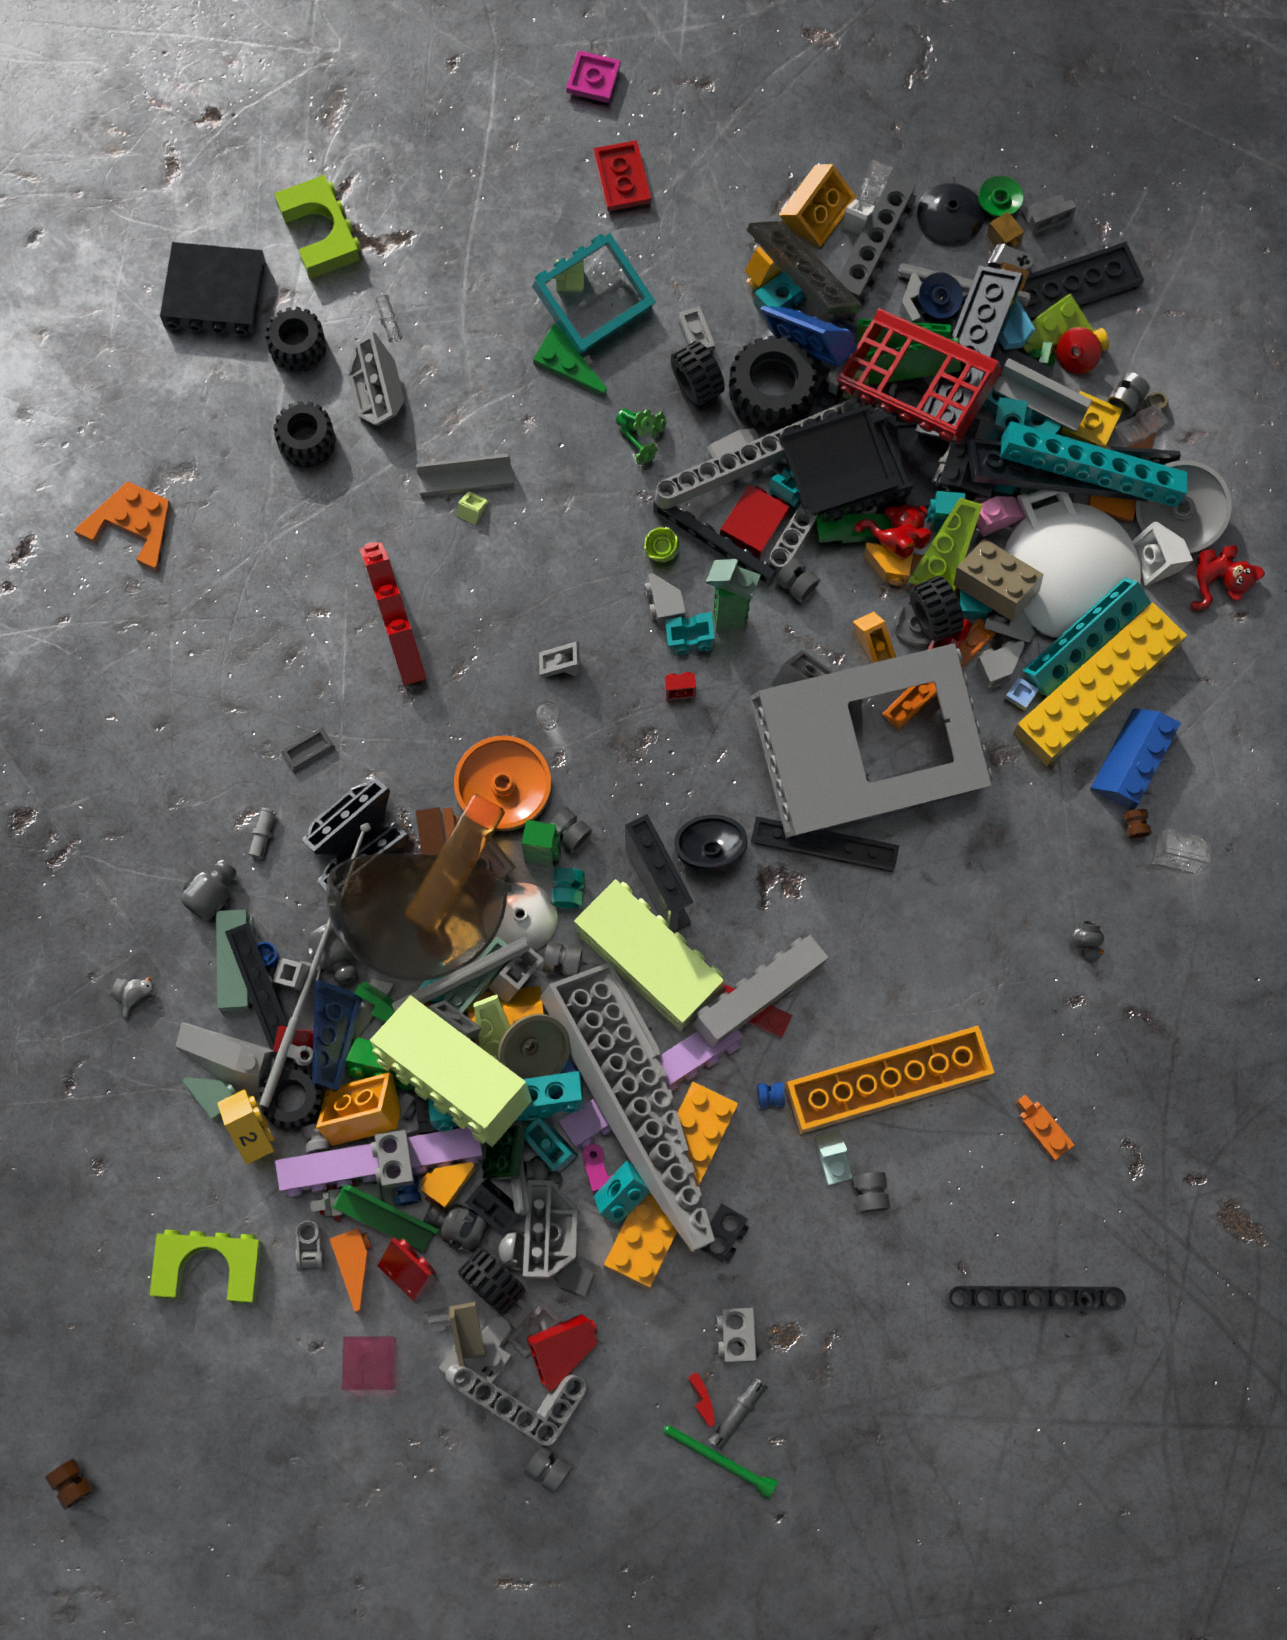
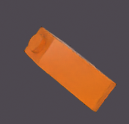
M357 1228L330 1238V1242L354 1311L359 1314L363 1310L369 1263L367 1248L371 1247L367 1232L362 1234L361 1230Z

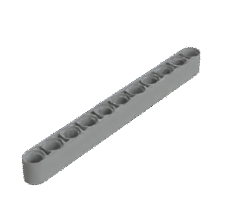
M857 396L785 428L794 425L800 428L806 426V422L819 418L822 421L828 419L827 415L833 412L841 411L843 414L849 412V408L861 403L867 406V404ZM872 403L874 408H871L869 412L870 414L878 412L880 408ZM785 428L662 480L657 485L655 503L662 509L674 507L784 459L785 455L779 437L784 433L783 430ZM765 448H771L773 451H767ZM744 457H751L753 460L750 461ZM728 465L733 469H726L724 466ZM708 474L712 476V478H706L703 475ZM683 483H688V484H690L692 487H685V486H683L682 484H683ZM662 492H668L671 496H664Z

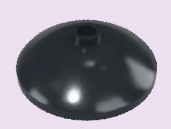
M954 183L940 184L929 189L920 199L917 208V221L923 233L934 242L948 246L961 245L972 240L980 232L985 218V212L979 203L978 196L971 189Z
M704 815L686 822L678 830L674 839L675 852L678 858L686 865L704 871L720 870L731 866L744 855L748 845L747 834L743 826L734 819L722 815Z

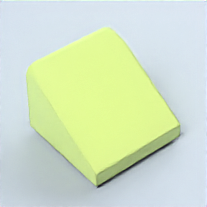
M468 491L458 502L456 516L475 525L482 516L489 501Z

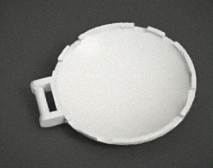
M1040 490L1028 495L1024 493L1017 496L1018 504L1025 515V519L1020 522L1010 535L1004 550L1044 574L1040 592L1024 608L1031 625L1038 632L1052 638H1058L1124 577L1138 581L1139 584L1141 583V568L1136 548L1127 532L1111 516L1092 506L1072 503L1067 492ZM1054 495L1057 496L1059 502L1033 510L1031 503Z

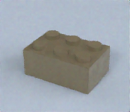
M984 538L957 566L954 586L1013 621L1040 592L1044 574Z

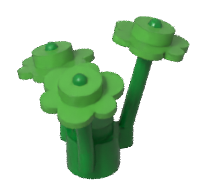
M626 408L622 409L616 417L617 425L621 426L620 432L626 435L639 449V453L635 456L637 464L642 465L650 462L655 457L658 448L654 443L642 446L630 431L637 430L639 436L652 432V437L656 438L666 427L665 415H663L662 411L653 415L648 409L638 413H633Z

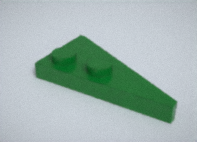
M553 324L534 356L533 363L605 397L607 387L558 326Z

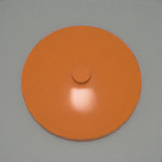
M494 736L479 741L462 756L455 770L454 790L461 810L471 821L489 830L511 831L524 827L526 820H535L544 810L551 793V775L545 758L532 744L512 736Z

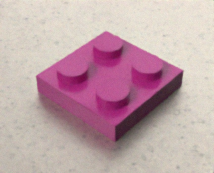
M578 50L566 87V93L609 103L621 66V60Z

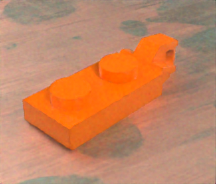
M1026 1094L1017 1100L1016 1104L1023 1112L1020 1115L1023 1120L1022 1123L1053 1161H1056L1074 1146V1143L1043 1105L1041 1106L1038 1101L1033 1104Z

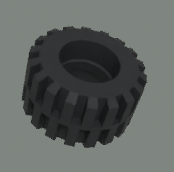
M288 307L285 312L278 311L277 317L272 316L270 318L271 324L267 323V332H265L266 343L273 361H277V365L281 368L285 365L286 370L289 371L295 368L296 372L301 371L300 368L304 367L305 370L310 369L309 365L311 364L315 366L318 363L317 358L322 359L323 351L326 349V340L320 320L306 308L304 311H301V307H295V310H291V307ZM302 333L307 335L306 340L301 344L288 345L284 343L285 339L292 334Z
M694 341L671 354V367L675 378L685 395L694 404L702 405L725 391L721 369L712 353L701 342Z
M298 401V405L295 406L293 403L289 404V409L283 408L280 411L281 416L277 415L275 419L276 424L273 427L280 453H283L287 461L291 459V463L295 465L300 462L301 466H306V463L309 462L311 465H315L316 460L322 462L325 460L324 455L329 456L331 453L330 447L333 448L335 444V433L327 411L322 410V407L318 404L314 407L313 402L310 401L307 404H303V401ZM302 427H312L317 430L315 435L308 440L301 441L292 438L295 431Z
M936 576L911 588V604L921 629L929 639L936 642L962 631L964 627L962 608L955 591L942 576Z
M289 1065V1068H285L283 1066L269 1108L261 1106L260 1109L267 1120L276 1128H281L286 1132H289V1130L299 1132L300 1128L308 1126L311 1122L315 1123L318 1120L316 1117L318 1114L320 1115L324 1091L322 1087L312 1084V1073L308 1072L304 1067L300 1066V1068H297L295 1065ZM265 1077L264 1080L262 1081V1082L264 1083L263 1087H260V1088H259V1093H260V1097H258V1102H259V1103H260L261 1097H262V1095H263L265 1086H266L267 1081H268V1079H267L266 1077ZM289 1086L302 1087L306 1092L303 1105L292 1112L282 1111L278 1106L280 1093Z
M478 1248L458 1270L459 1277L499 1314L505 1315L526 1292L523 1284L496 1258L482 1248Z

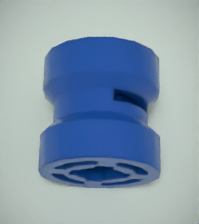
M269 942L258 943L268 971L275 969L280 957L274 945Z
M775 1082L770 1086L766 1083L757 1084L760 1109L768 1108L769 1105L785 1107L783 1082Z
M413 1175L414 1184L394 1187L398 1193L395 1197L397 1206L421 1202V1195L417 1191L419 1184L417 1175Z

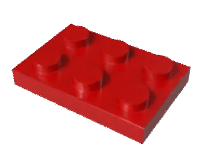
M637 140L593 148L607 212L651 203V195Z

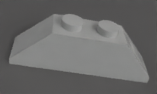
M372 332L355 342V352L351 359L348 376L358 416L378 426L396 416L405 400L395 360L378 336Z
M527 1180L530 1211L526 1213L523 1278L549 1279L576 1259L577 1208L554 1181Z

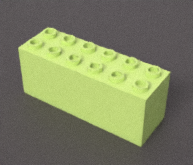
M615 879L574 920L575 933L607 963L611 962L616 972L682 1033L697 1017L696 1014L721 993L724 983L722 979L723 974L715 966L709 967L704 962L705 957L697 949L692 951L686 945L687 941L680 933L676 932L674 934L668 928L669 924L660 915L656 917L649 911L651 907L643 899L637 900L632 895L633 890L625 882L620 884Z
M411 995L370 1039L374 1048L372 1052L378 1057L377 1062L386 1071L391 1069L397 1073L395 1076L404 1085L410 1083L414 1086V1091L424 1100L429 1098L434 1102L433 1105L439 1112L444 1115L449 1113L453 1116L452 1120L462 1129L467 1127L473 1132L472 1136L481 1144L486 1142L493 1147L532 1102L527 1084L523 1079Z

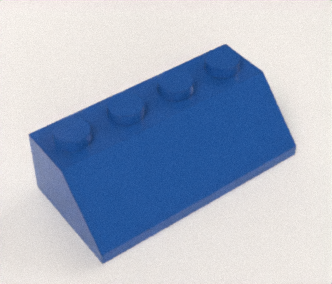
M763 306L761 308L773 335H775V339H781L783 336L787 337L791 343L796 341L801 344L800 349L806 348L812 357L840 367L857 349L853 340V334L846 328H839L830 322L826 323L815 316L811 317L799 310L795 311L788 307Z
M1133 708L1090 789L1129 810H1134L1144 795L1181 722L1159 711Z

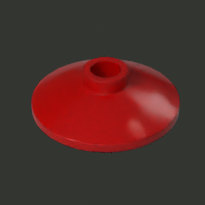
M1072 328L1066 331L1058 341V360L1062 367L1071 373H1087L1096 367L1101 358L1102 348L1100 340L1094 332L1087 328ZM1075 347L1079 349L1078 356L1073 353Z

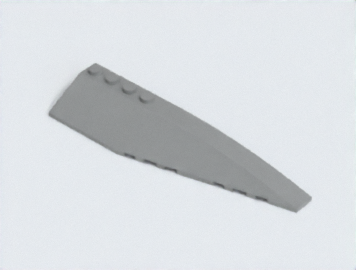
M609 962L549 984L540 996V999L549 1016L557 1019L566 1028L569 1034L570 1054L633 1166L692 1252L713 1243L715 1239L706 1209L702 1207L700 1200L702 1196L701 1191L695 1183L693 1176L695 1171L692 1162H689L688 1147L679 1116L673 1108L671 1089L668 1090L665 1077L667 1075L664 1066H661L659 1060V1048L614 966Z

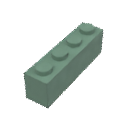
M246 909L216 911L217 1008L221 1013L251 1011L252 1001L225 933L227 930L250 922L254 931L253 917H249Z

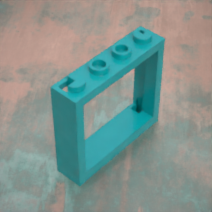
M611 233L605 236L599 234L591 240L592 244L587 248L581 246L572 253L573 257L570 259L562 258L553 265V270L548 273L546 270L540 272L535 276L536 281L532 285V288L562 333L579 354H582L652 308L656 303ZM606 245L642 301L582 339L545 284Z

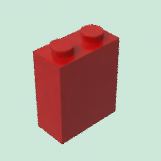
M749 484L721 527L720 535L731 538L736 546L741 549H748L756 559L761 560L787 519L789 506L782 499L773 498L768 495L761 487H753Z

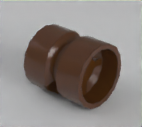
M75 1459L65 1462L45 1477L51 1489L58 1491L57 1499L64 1510L79 1503L94 1491L88 1479L81 1477L82 1470Z

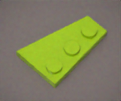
M1069 294L1031 321L1035 332L1022 347L1024 353H1030L1032 349L1040 350L1042 349L1043 342H1052L1053 345H1056L1061 336L1072 328L1083 327L1092 332L1094 330L1072 295Z

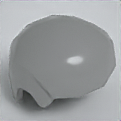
M514 1230L507 1232L500 1242L498 1248L499 1258L507 1269L523 1271L525 1237L522 1235H524V1232Z

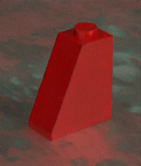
M580 1314L526 1337L541 1385L548 1391L554 1390L598 1344L595 1337L598 1331L592 1319L589 1320L586 1316Z

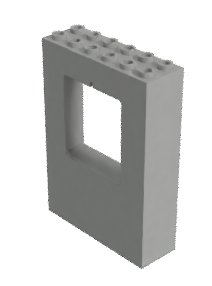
M955 643L759 690L750 696L786 838L992 786V772L986 766L984 758L986 757V749L984 744L980 742L978 735L980 733V725L977 719H974L972 711L974 710V702L972 697L968 696L966 688L968 686V679L965 672H962L960 665L962 656L960 650L956 649ZM933 682L936 687L943 719H949L945 726L954 761L949 764L869 783L866 779L848 703Z

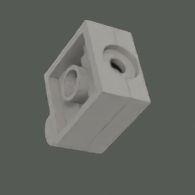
M494 1317L489 1321L481 1332L485 1354L465 1358L464 1362L465 1367L471 1369L492 1384L496 1382L512 1359L510 1354L501 1349L510 1337L512 1330L506 1319ZM455 1345L439 1366V1369L445 1374L450 1366L458 1364ZM464 1372L457 1375V1383L463 1382L465 1378ZM485 1385L481 1386L478 1389V1397H481L485 1394Z

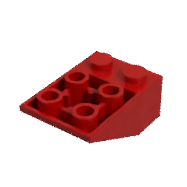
M393 1238L377 1266L409 1298L417 1303L437 1282L434 1277L436 1272L422 1256L418 1260L416 1259L418 1254L403 1238L400 1242Z

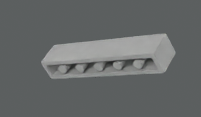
M811 935L803 940L801 937L796 939L789 946L790 950L786 953L783 951L777 953L771 959V964L767 967L764 964L759 966L752 973L754 975L749 980L743 978L734 986V991L730 994L727 991L715 1000V1005L711 1008L707 1005L696 1014L698 1018L694 1026L712 1048L825 964L829 957Z

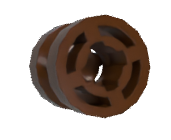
M1134 809L1123 814L1124 822L1129 826L1126 830L1128 839H1140L1152 834L1151 826L1147 824V819L1149 818L1147 809Z

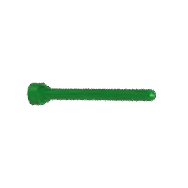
M670 1425L664 1427L663 1431L666 1436L757 1487L756 1490L760 1492V1496L767 1500L770 1499L779 1481L770 1476L769 1478L765 1476L761 1478Z

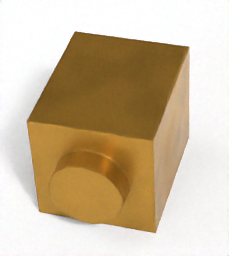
M1006 212L989 224L987 235L996 246L998 244H1006L1011 248L1017 249L1022 244L1024 230L1011 214Z

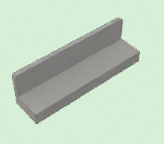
M1009 358L993 389L994 392L1008 399L1028 401V408L1032 409V411L1074 432L1077 431L1092 402L1091 399Z
M510 454L416 465L421 497L513 486Z

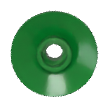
M994 176L983 182L979 189L978 200L984 211L992 216L1000 217L1006 212L1013 215L1020 209L1023 203V191L1021 186L1012 178Z

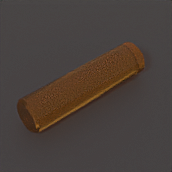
M477 793L473 794L405 912L406 918L430 932H437L503 818L505 810Z

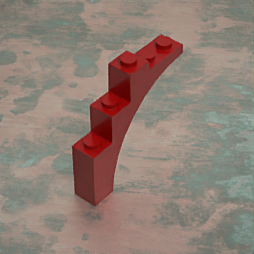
M382 542L368 543L359 550L403 685L427 679L387 552Z

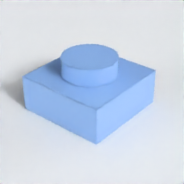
M1018 677L1005 696V699L1025 711L1039 689Z

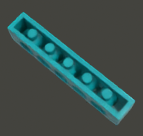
M1124 577L1022 670L1029 682L1039 689V693L1049 696L1136 616L1145 610L1151 602L1139 582Z
M579 1071L523 1079L527 1084L530 1096L538 1098L527 1106L516 1121H523L530 1116L537 1115L549 1117L558 1112L572 1114L578 1112L579 1109H585L582 1080ZM555 1093L563 1094L559 1099L551 1098ZM428 1098L430 1122L434 1130L446 1132L452 1130L453 1127H459L452 1120L453 1116L449 1113L444 1115L434 1107V1102Z

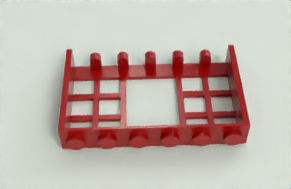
M879 308L857 345V349L853 352L836 380L841 387L840 390L849 396L855 394L868 405L874 403L888 414L892 412L898 414L907 423L913 421L927 432L935 431L939 433V436L946 441L951 442V440L960 443L1001 375L1002 368L999 361ZM886 328L889 331L882 343L875 342L882 329ZM894 332L908 338L900 352L886 347ZM913 341L947 356L917 408L882 393ZM873 346L877 348V351L869 363L864 359ZM883 351L896 357L888 371L875 365ZM952 359L966 364L959 378L944 373ZM860 365L866 367L859 381L854 380L853 377ZM972 367L986 373L978 387L964 382ZM871 370L885 376L877 390L864 384ZM941 378L955 383L947 398L933 392ZM960 386L974 392L967 406L953 401ZM929 397L943 402L936 417L922 411ZM949 405L963 411L955 426L941 420Z

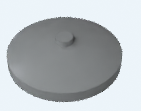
M1190 460L1170 462L1165 464V466L1187 472L1186 496L1177 508L1151 500L1147 502L1136 501L1138 525L1143 532L1153 522L1160 523L1184 539L1190 554H1195L1216 543L1227 529L1232 512L1230 491L1223 478L1215 470L1203 463Z

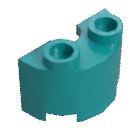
M789 467L784 469L781 475L777 474L771 478L768 485L770 487L769 492L785 501L791 507L796 508L800 503V498Z
M712 612L695 614L691 618L676 617L665 619L668 647L674 649L675 654L685 655L690 650L709 651L713 648L712 644L715 642Z

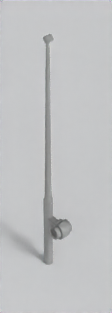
M369 823L360 827L361 834L293 1016L289 1020L261 1097L260 1106L269 1108L287 1057L293 1059L299 1066L309 1065L313 1061V1050L305 1045L298 1047L292 1045V1041L365 832L371 830ZM301 1052L306 1054L305 1060L300 1057Z

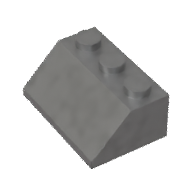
M801 650L783 664L771 686L776 687L834 672L807 652Z

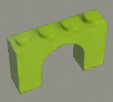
M325 174L274 193L276 204L284 223L310 214L326 216L334 223L331 233L325 239L298 249L301 262L309 279L360 260L358 251H361L359 241L357 237L352 238L351 232H353L351 223L349 219H344L342 215L345 213L340 200L336 201L334 195H337L332 181L328 183Z
M168 1229L164 1230V1234L157 1233L150 1296L153 1298L180 1300L183 1269L189 1258L203 1250H215L221 1252L229 1264L227 1301L230 1303L256 1304L262 1242L256 1239V1235L241 1234L240 1238H230L231 1234L215 1233V1237L205 1236V1232L190 1231V1235H180V1231Z

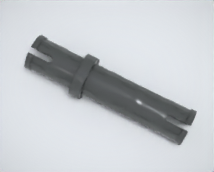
M755 1377L742 1396H738V1402L708 1441L722 1451L750 1410L754 1411L756 1408L754 1405L768 1387Z

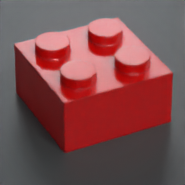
M684 672L679 675L671 673L665 676L666 700L696 697L695 673Z

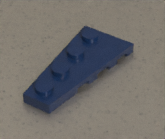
M322 980L315 981L312 1084L336 1092L340 1088L346 1058L351 1046L363 998L354 994V992Z

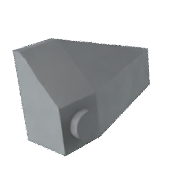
M184 1022L181 1023L175 1046L227 1085L231 1084L237 1092L245 1089L249 1096H254L255 1098L260 1097L259 1088L263 1087L264 1083L262 1081L264 1078H268L274 1052L271 1049Z

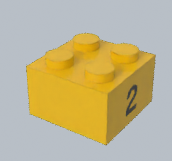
M244 1089L217 1103L224 1125L246 1165L274 1152L271 1142L275 1139L265 1116H262L259 1110L260 1107L254 1096L249 1097Z

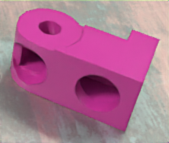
M589 1144L584 1148L582 1155L593 1195H595L613 1175L607 1176L602 1147L597 1144Z

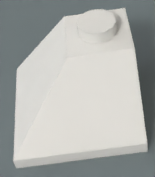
M1153 522L1132 540L1139 557L1141 577L1145 586L1180 572L1193 561L1185 540L1158 522Z

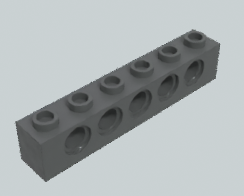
M890 175L834 285L833 296L846 292L850 294L852 300L857 302L858 305L861 299H866L870 291L868 286L870 281H875L880 269L877 267L879 263L885 262L889 253L887 248L889 244H894L898 235L896 230L898 226H903L907 218V213H905L907 208H912L917 196L914 195L916 185ZM872 240H878L880 243H875ZM863 258H869L871 261H865ZM858 276V277H861L862 279L857 280V279H855V278H853V277Z

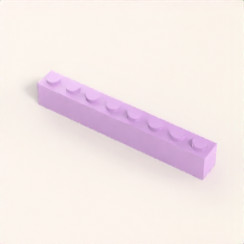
M737 1029L713 1048L697 1031L661 1054L659 1060L661 1066H664L667 1075L665 1080L668 1090L671 1089V1092H674L679 1088L678 1083L684 1079L687 1082L694 1079L700 1074L698 1070L706 1065L708 1068L712 1067L721 1060L719 1056L725 1052L731 1054L738 1050L743 1040L740 1031ZM595 1098L584 1105L585 1109H579L578 1112L569 1114L559 1121V1126L575 1150L580 1147L584 1150L589 1144H594V1138L600 1134L606 1136L613 1132Z
M468 1128L407 1137L413 1175L427 1173L429 1168L446 1167L461 1162L478 1164V1160L483 1159L481 1143L472 1136L473 1132ZM389 1141L384 1145L383 1151L393 1153L397 1149V1144ZM371 1144L275 1160L279 1191L282 1194H286L287 1197L299 1196L302 1194L301 1191L312 1189L313 1193L326 1191L327 1186L337 1185V1188H342L343 1185L352 1186L354 1181L362 1180L363 1184L377 1182L375 1168L379 1167L378 1157L373 1158ZM396 1166L389 1168L387 1171V1176L391 1179H395L401 1174V1169Z

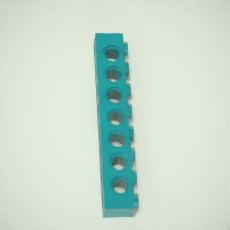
M1012 421L1002 435L1000 458L1176 508L1187 494V472Z

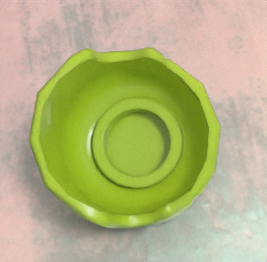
M658 527L651 530L646 536L645 552L655 562H668L678 554L680 543L678 536L672 529Z

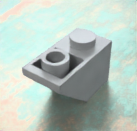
M653 573L648 574V582L644 583L647 597L651 596L652 604L649 605L651 618H656L657 626L665 625V619L685 618L686 612L681 590Z
M1023 640L1017 643L1010 641L1004 644L1001 649L995 651L988 649L980 654L976 666L987 690L1009 682L1025 645Z
M284 958L278 959L272 976L273 984L302 991L311 967ZM316 970L309 990L310 994H312L319 970Z

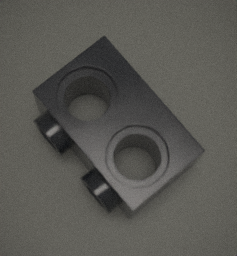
M488 1178L476 1188L465 1202L502 1236L510 1231L521 1217V1215L515 1213L513 1200Z
M721 1203L710 1225L714 1239L724 1244V1251L714 1253L710 1248V1244L696 1251L721 1266L724 1261L730 1262L737 1250L733 1247L737 1238L742 1240L749 1229L745 1225L748 1218ZM728 1218L734 1219L737 1223V1228L734 1231L726 1230L723 1226L724 1220Z

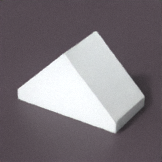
M856 198L845 210L843 228L860 235L875 205Z

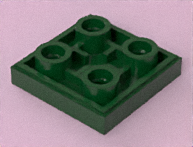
M520 1126L509 1127L493 1147L486 1143V1156L482 1163L483 1179H519L526 1128Z

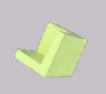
M583 260L556 277L557 291L584 290Z

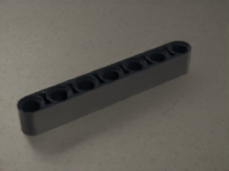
M956 1286L947 1293L945 1301L949 1309L957 1312L1111 1313L1125 1305L1126 1296L1118 1287ZM954 1292L963 1294L965 1298L963 1305L959 1306L953 1302L952 1295ZM984 1292L989 1295V1305L984 1306L978 1301L979 1293ZM1009 1292L1015 1296L1016 1302L1014 1306H1009L1004 1302L1005 1293ZM1031 1293H1037L1041 1297V1304L1039 1306L1031 1304L1029 1300ZM1057 1293H1062L1066 1296L1067 1303L1065 1306H1060L1056 1303L1055 1295ZM1082 1293H1088L1092 1297L1091 1306H1085L1081 1302ZM1108 1293L1116 1295L1118 1303L1115 1307L1108 1304L1106 1299Z

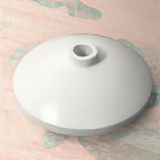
M513 883L498 890L489 900L484 914L486 932L491 941L498 936L506 944H510L525 937L530 948L535 952L545 947L554 936L558 923L557 909L550 904L551 897L540 887L529 883ZM523 911L525 915L523 918H517L516 913Z

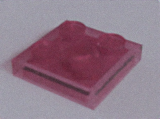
M343 1337L342 1390H395L396 1337Z

